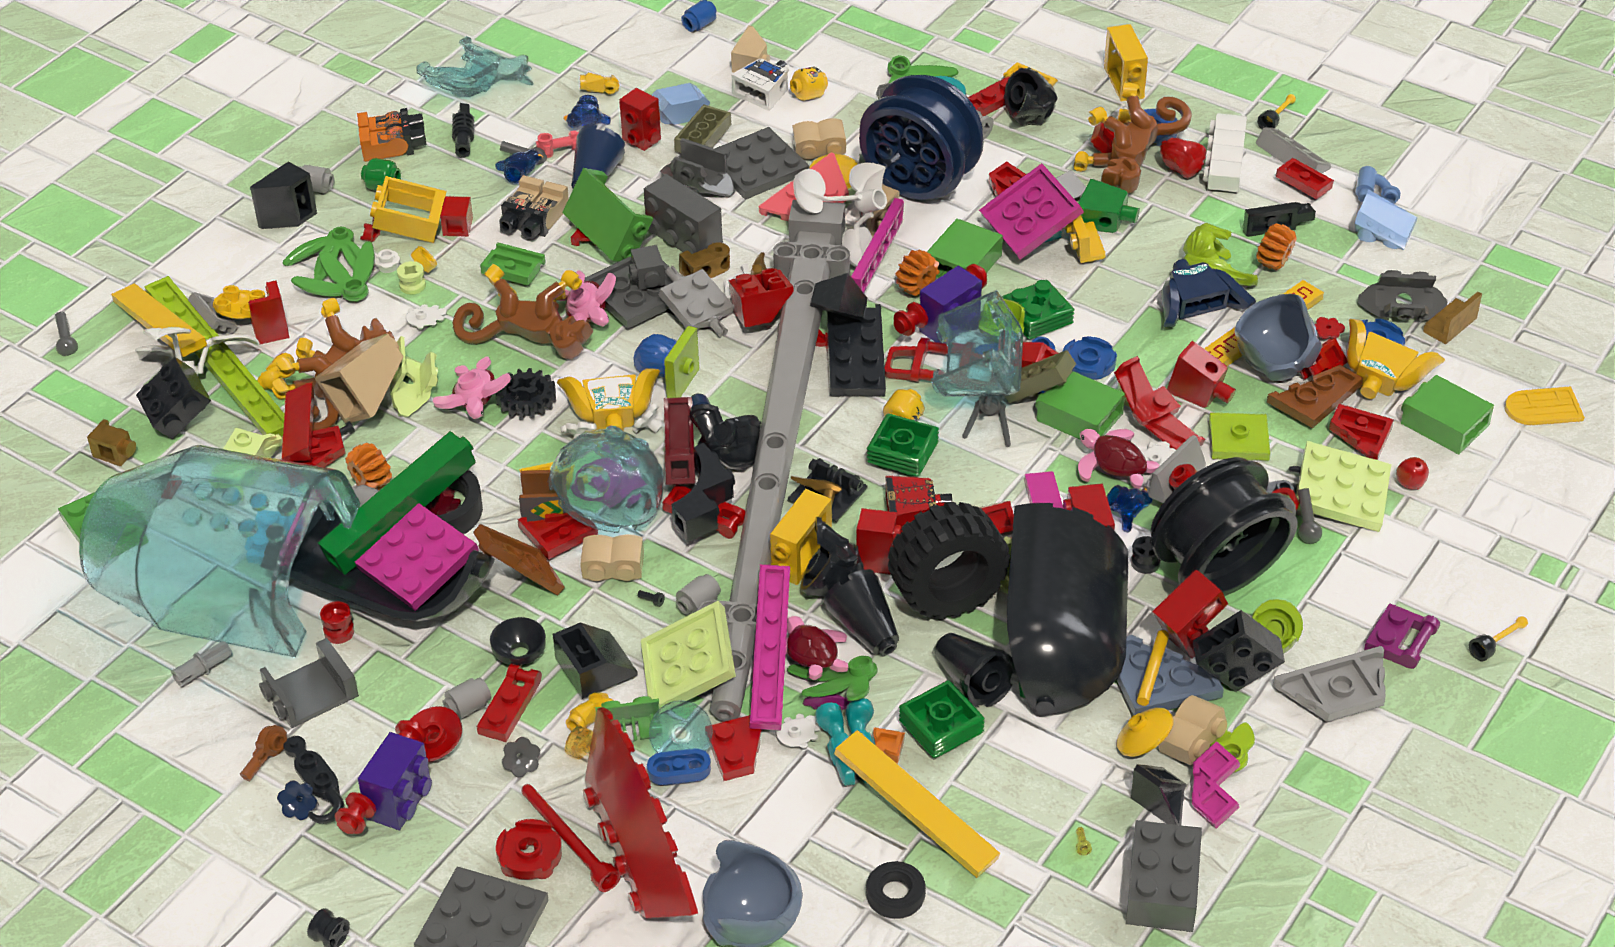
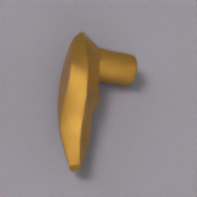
M761 252L755 259L751 275L760 274L763 270L767 269L764 262V252Z
M791 476L793 481L831 498L832 505L835 494L842 490L837 484L826 480Z

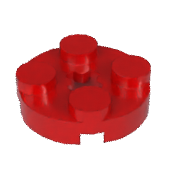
M524 819L515 822L516 827L511 828L509 831L504 829L496 841L497 861L501 866L502 873L508 877L524 880L549 878L562 857L561 837L552 830V826L543 820ZM528 845H533L535 851L524 853L521 850H526Z

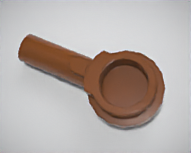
M273 725L261 730L255 742L256 749L253 752V757L240 773L244 780L251 781L269 756H277L283 751V745L287 741V733L283 727Z

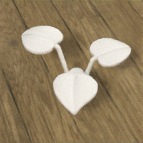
M875 163L855 165L849 175V183L853 190L856 191L855 195L833 197L824 196L826 186L819 172L813 169L802 170L795 175L793 189L795 198L803 210L815 214L822 211L823 201L855 200L857 210L865 213L854 224V229H847L842 237V246L850 251V263L857 267L872 240L868 228L860 227V225L868 218L874 216L873 211L884 209L887 204L886 194L882 190V180L886 167Z
M180 327L143 330L144 334L155 340L165 335L170 336L173 340L174 350L168 345L142 346L135 349L139 360L148 355L163 351L171 354L172 358L175 356L182 361L177 334H190L191 330ZM226 334L212 337L206 340L207 346L203 348L198 366H195L194 361L183 362L192 367L198 376L199 373H203L204 362L210 346L227 341H248L259 346V341L252 336L244 334Z

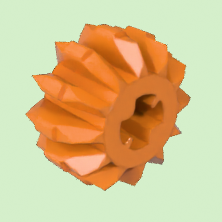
M1275 223L1270 226L1258 247L1256 254L1258 262L1269 269L1278 270L1282 268L1285 262L1288 261L1295 246V241L1297 240L1295 231L1283 224Z
M920 249L917 251L911 250L908 256L904 255L903 262L898 264L899 270L895 273L897 276L896 284L909 295H920L921 289L936 280V275L940 272L938 270L939 262L926 251Z
M372 443L359 444L345 458L348 465L347 469L358 486L366 485L380 490L392 478L391 466L387 463L386 457Z

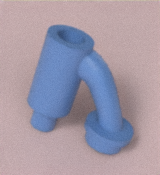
M1364 166L1359 170L1355 193L1360 202L1364 201L1368 189L1374 192L1375 185L1382 188L1381 197L1395 204L1400 199L1401 192L1399 188L1392 186L1384 176L1377 174L1373 167Z

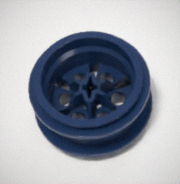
M909 75L896 79L884 90L881 98L874 101L865 110L860 121L859 143L865 162L885 166L886 169L882 183L885 186L898 190L900 195L911 199H936L948 195L959 185L963 175L976 166L983 152V127L978 112L971 101L958 88L938 77Z

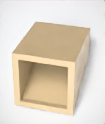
M389 334L362 341L316 376L315 380L345 423L347 421L352 423L368 419L376 414L403 359V355L399 351L398 343Z

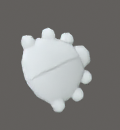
M424 304L416 309L412 307L408 309L406 321L419 330L429 325L434 327L437 324V320L440 322L444 321L447 310L444 308L438 309V305L428 307V305Z
M1160 441L1157 445L1151 442L1149 443L1150 448L1140 449L1146 461H1154L1159 465L1166 461L1176 450L1169 448L1170 444L1166 441Z
M798 714L796 719L786 717L781 730H774L777 733V738L783 745L806 749L808 747L807 743L810 740L815 741L818 739V735L814 732L820 731L821 727L816 724V716L809 715L804 718L803 714Z

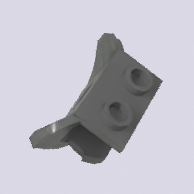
M684 138L680 140L681 158L675 157L670 164L660 170L663 176L667 174L683 185L698 189L699 193H709L729 198L736 191L732 179L727 174L726 152Z
M1388 270L1380 274L1377 283L1368 286L1364 292L1359 294L1358 304L1385 320H1389L1390 317H1398L1402 320L1418 318V322L1430 320L1447 306V299L1440 290L1433 287L1436 276L1422 271L1414 272L1413 274H1401V271ZM1402 293L1408 294L1412 299V303H1397L1396 297Z

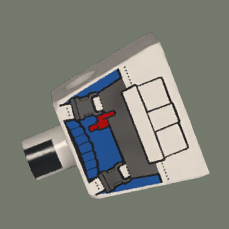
M758 59L731 75L732 94L770 111L788 90L789 67L787 63L780 60L773 64L767 60Z

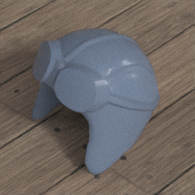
M1279 294L1258 301L1245 311L1235 326V337L1243 358L1250 366L1264 373L1272 381L1291 379L1302 369L1310 367L1316 361L1322 348L1321 342L1317 337L1315 324L1309 315L1303 298L1296 294Z
M735 840L720 842L716 848L720 868L718 872L709 876L703 890L705 913L703 921L706 928L720 946L764 947L774 943L790 930L800 913L803 892L797 874L779 857L763 848Z

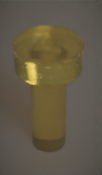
M1078 827L1076 829L1079 842L1076 845L1077 853L1079 855H1088L1092 851L1091 843L1086 840L1084 828Z

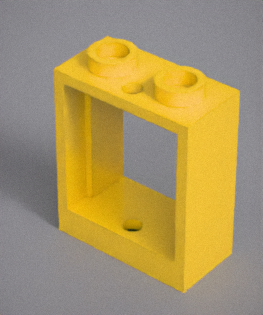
M1131 24L1107 27L1104 69L1121 102L1127 101V98H1122L1124 82L1137 84L1136 96L1139 99H1143L1145 97L1148 57Z
M385 176L383 186H377L374 200L378 202L373 201L370 212V217H374L372 228L434 243L447 191ZM390 201L430 211L429 219L385 208L386 202Z
M808 489L803 491L770 533L771 565L790 566L789 582L795 585L800 583L810 559L820 548V545L817 543V533L815 532V517H821L822 521L832 527V499Z

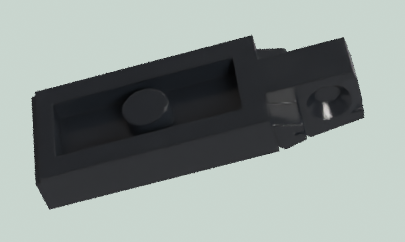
M1300 202L1245 209L1243 233L1247 237L1263 235L1275 223L1283 224L1291 230H1296V226L1300 225V222L1315 220L1316 211L1310 203L1301 204Z

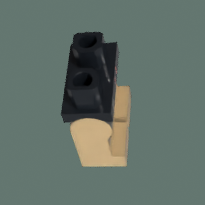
M523 175L519 180V188L513 196H510L501 205L500 230L505 233H510L514 229L520 230L525 238L532 240L537 235L545 237L548 234V229L563 215L562 212L569 199L568 186L548 181L544 184V180Z

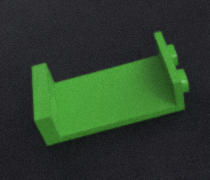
M583 168L562 213L612 261L619 262L631 256V249L640 248L653 218L647 215L635 214L604 184L608 176L603 171Z

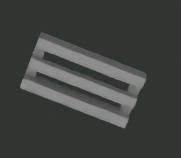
M192 292L188 301L212 329H217L218 327L220 331L225 332L227 330L232 334L235 332L237 325L234 320L222 316L214 310V297Z

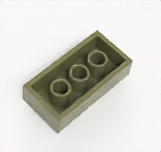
M703 104L674 138L675 152L681 153L680 140L682 138L713 148L732 125L731 112Z
M1065 350L1013 371L1000 390L1009 403L1014 401L1020 402L1027 396L1033 397L1040 391L1044 390L1045 392L1055 385L1061 386L1066 383L1067 377L1073 372L1072 370L1076 362L1068 350Z

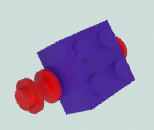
M970 264L966 269L958 265L920 290V304L911 302L907 305L906 312L899 310L894 314L893 324L895 329L900 334L911 336L915 333L916 327H918L919 332L934 342L947 344L957 339L959 335L978 324L981 312V291L987 285L986 271L976 264Z
M401 720L395 726L396 733H388L357 778L360 793H349L345 799L348 808H340L335 813V820L340 830L347 834H360L366 828L364 818H366L367 820L400 831L405 822L414 816L417 804L423 796H427L432 786V779L428 769V758H426L423 743L425 733L419 723L413 720Z

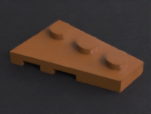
M1339 365L1314 375L1309 382L1301 385L1297 382L1289 385L1288 390L1278 393L1274 391L1269 393L1267 403L1307 426L1314 428L1335 410L1339 404H1342L1362 386L1363 377Z
M479 524L473 531L479 542L478 547L484 554L495 557L557 596L565 588L540 549L482 524Z

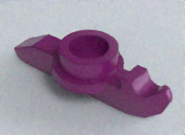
M838 694L820 697L809 696L804 699L803 705L817 709L819 706L831 702L838 704L841 710L847 708L851 701H847L846 697Z

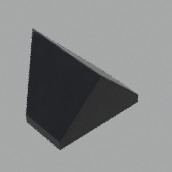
M845 273L815 283L810 306L862 321L868 298L852 277Z
M1137 764L1133 771L1131 799L1166 824L1182 825L1184 790L1188 784L1163 767Z

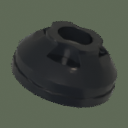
M515 617L501 622L493 629L490 635V645L494 656L499 661L509 665H525L533 662L543 653L546 645V634L542 625L537 621L525 617ZM519 647L528 650L523 656L511 654L514 649Z

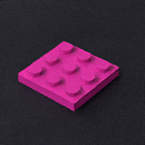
M1042 163L979 209L997 233L1003 235L1004 242L1020 260L1084 213L1076 200Z
M418 503L355 561V564L360 571L416 611L466 564L470 553L473 550L479 551V548L474 541Z

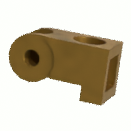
M712 243L707 249L693 254L688 250L679 254V270L683 276H688L703 269L710 278H714L725 273L730 268V248L725 243Z

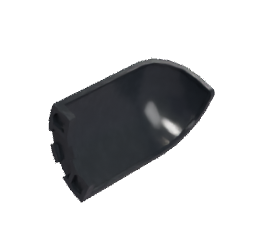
M321 495L312 514L303 524L305 530L299 535L293 533L286 538L272 539L261 567L390 617L421 622L450 614L463 605L484 582L495 559L482 552L473 550L466 564L415 611L360 571L357 566L344 575L326 560L318 542L354 513L357 508Z
M1027 503L1014 506L1007 600V631L1016 674L1032 712L1039 717L1066 712L1088 704L1107 691L1122 672L1126 658L1129 551L1125 543L1109 525L1105 527L1094 520V515L1072 507L1071 510L1053 507V503Z

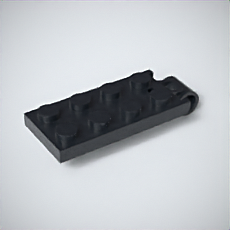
M866 304L862 321L826 311L830 396L885 397L886 382L881 304H875V308L867 307Z

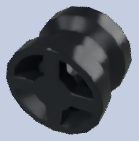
M1142 536L1137 538L1132 545L1131 566L1134 570L1143 574L1156 572L1160 567L1161 560L1153 552L1152 537Z
M323 908L311 919L307 929V936L313 941H322L325 947H340L349 933L350 922L343 917H334L332 911Z

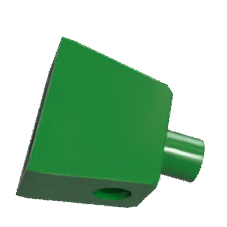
M1090 179L1078 202L1084 211L1081 214L1084 223L1094 222L1097 231L1115 233L1118 231L1122 220L1137 223L1140 208L1127 205L1128 192L1126 190L1095 179Z

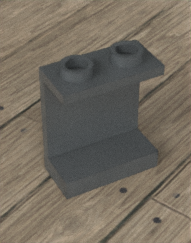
M327 638L316 642L318 660L274 680L266 667L260 669L263 682L259 683V687L264 698L273 701L272 705L276 715L280 720L285 718L291 728L359 696L354 674Z

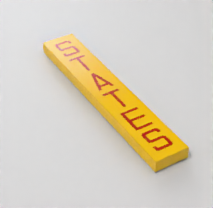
M1302 280L1283 294L1301 296L1307 309H1310L1323 300L1324 292ZM1235 327L1204 348L1226 366L1242 357L1235 337Z

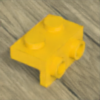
M1080 215L1065 226L1066 233L1070 234L1071 247L1073 250H1076L1080 263L1106 258V252L1094 222L1084 223Z

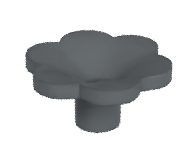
M519 737L515 742L505 744L503 748L505 756L502 759V766L507 770H511L514 776L523 777L527 772H533L538 768L537 758L540 755V748L536 744H531L528 738Z

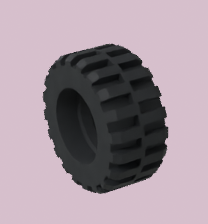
M945 502L944 506L936 504L929 507L928 511L924 513L919 512L914 515L915 519L910 523L907 521L902 526L901 534H896L892 544L894 547L890 548L888 568L893 581L905 601L914 611L919 612L921 615L946 619V616L949 615L954 618L961 616V613L965 611L970 613L976 609L975 606L980 603H986L990 599L989 596L993 592L996 593L1000 588V581L1005 580L1008 571L1007 567H1009L1010 563L1008 545L988 514H985L978 506H972L969 503L959 502L958 505L956 502ZM962 552V554L949 565L939 569H935L937 565L945 558L955 553Z

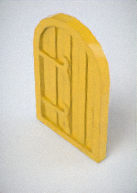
M1571 386L1521 390L1509 395L1505 402V412L1508 416L1524 425L1584 421L1585 418Z

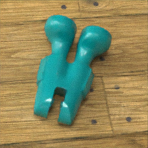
M865 698L851 701L847 705L845 712L851 735L858 730L875 745L874 737L865 730L874 714L871 701ZM825 703L816 709V722L831 736L827 747L830 758L837 767L840 780L845 786L855 785L854 771L834 754L835 748L849 737L844 733V719L841 707L836 703Z

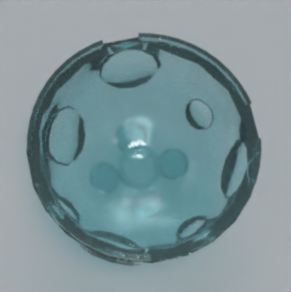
M616 426L585 431L559 450L549 472L550 490L554 488L560 498L559 506L579 522L606 532L619 533L621 528L635 527L634 530L637 531L646 527L656 517L663 499V470L654 452L649 448V444L645 440L626 433Z

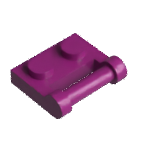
M1389 603L1366 640L1364 650L1382 646L1384 648V659L1406 668L1414 669L1421 660L1420 654L1429 638L1438 631L1440 621L1434 616L1426 615L1423 617ZM1411 630H1418L1419 633L1410 648L1402 650L1401 647Z

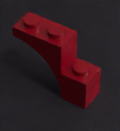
M692 397L664 398L666 485L696 483L694 425L689 417V409L693 407Z

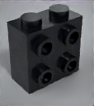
M175 356L136 394L152 427L171 439L184 430L211 402L195 370Z
M1242 610L1192 640L1196 664L1235 692L1285 662L1281 639Z

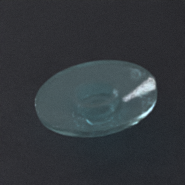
M683 700L673 701L662 706L653 716L649 728L650 742L656 753L694 748L707 751L713 734L712 724L707 713L697 704ZM677 728H684L687 731V736L684 739H678L675 736Z

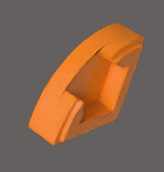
M874 727L873 737L875 745L898 764L905 741V733Z

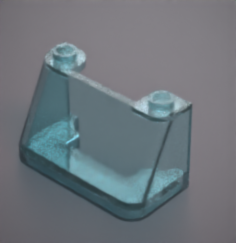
M997 290L939 315L936 333L942 343L945 342L948 346L946 372L940 368L934 371L933 378H931V383L936 393H941L944 397L1009 396L1020 391L1023 333L1019 322Z

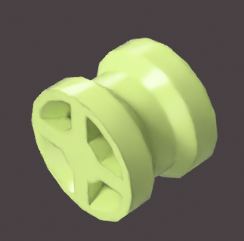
M409 261L397 268V275L400 279L399 288L403 293L417 294L425 289L426 281L423 277L424 268L422 264Z

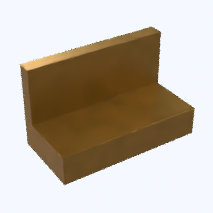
M1477 291L1465 302L1455 298L1425 323L1423 332L1447 344L1477 319L1482 293Z

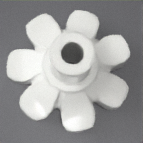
M655 402L634 423V432L637 433L641 428L649 427L656 433L662 427V424L654 418L659 408Z
M584 421L578 422V425L566 423V425L561 427V432H568L574 435V446H585V434L597 430L595 423L588 424V422Z

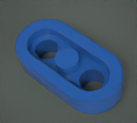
M697 748L656 753L647 762L649 779L658 785L701 781L711 772L709 754Z

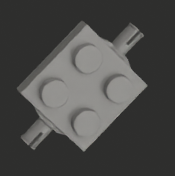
M674 266L668 267L665 270V274L673 283L660 288L658 295L685 327L692 326L697 329L711 327L720 338L726 335L728 329L724 327L720 319L733 312L734 305L703 269L688 276H681Z

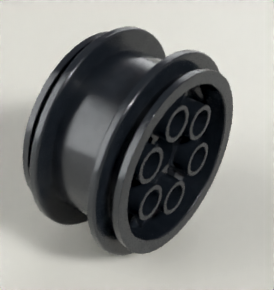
M1240 457L1227 458L1215 462L1189 477L1161 505L1151 525L1152 549L1160 560L1168 563L1179 562L1181 564L1178 573L1179 584L1195 570H1198L1226 596L1245 587L1261 576L1288 548L1297 530L1296 507L1292 499L1285 494L1267 493L1269 476L1267 470L1260 463L1248 461Z

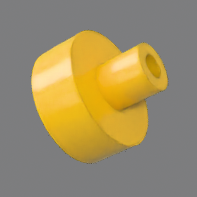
M418 246L411 253L412 259L422 264L425 272L430 273L437 266L434 257L422 246Z

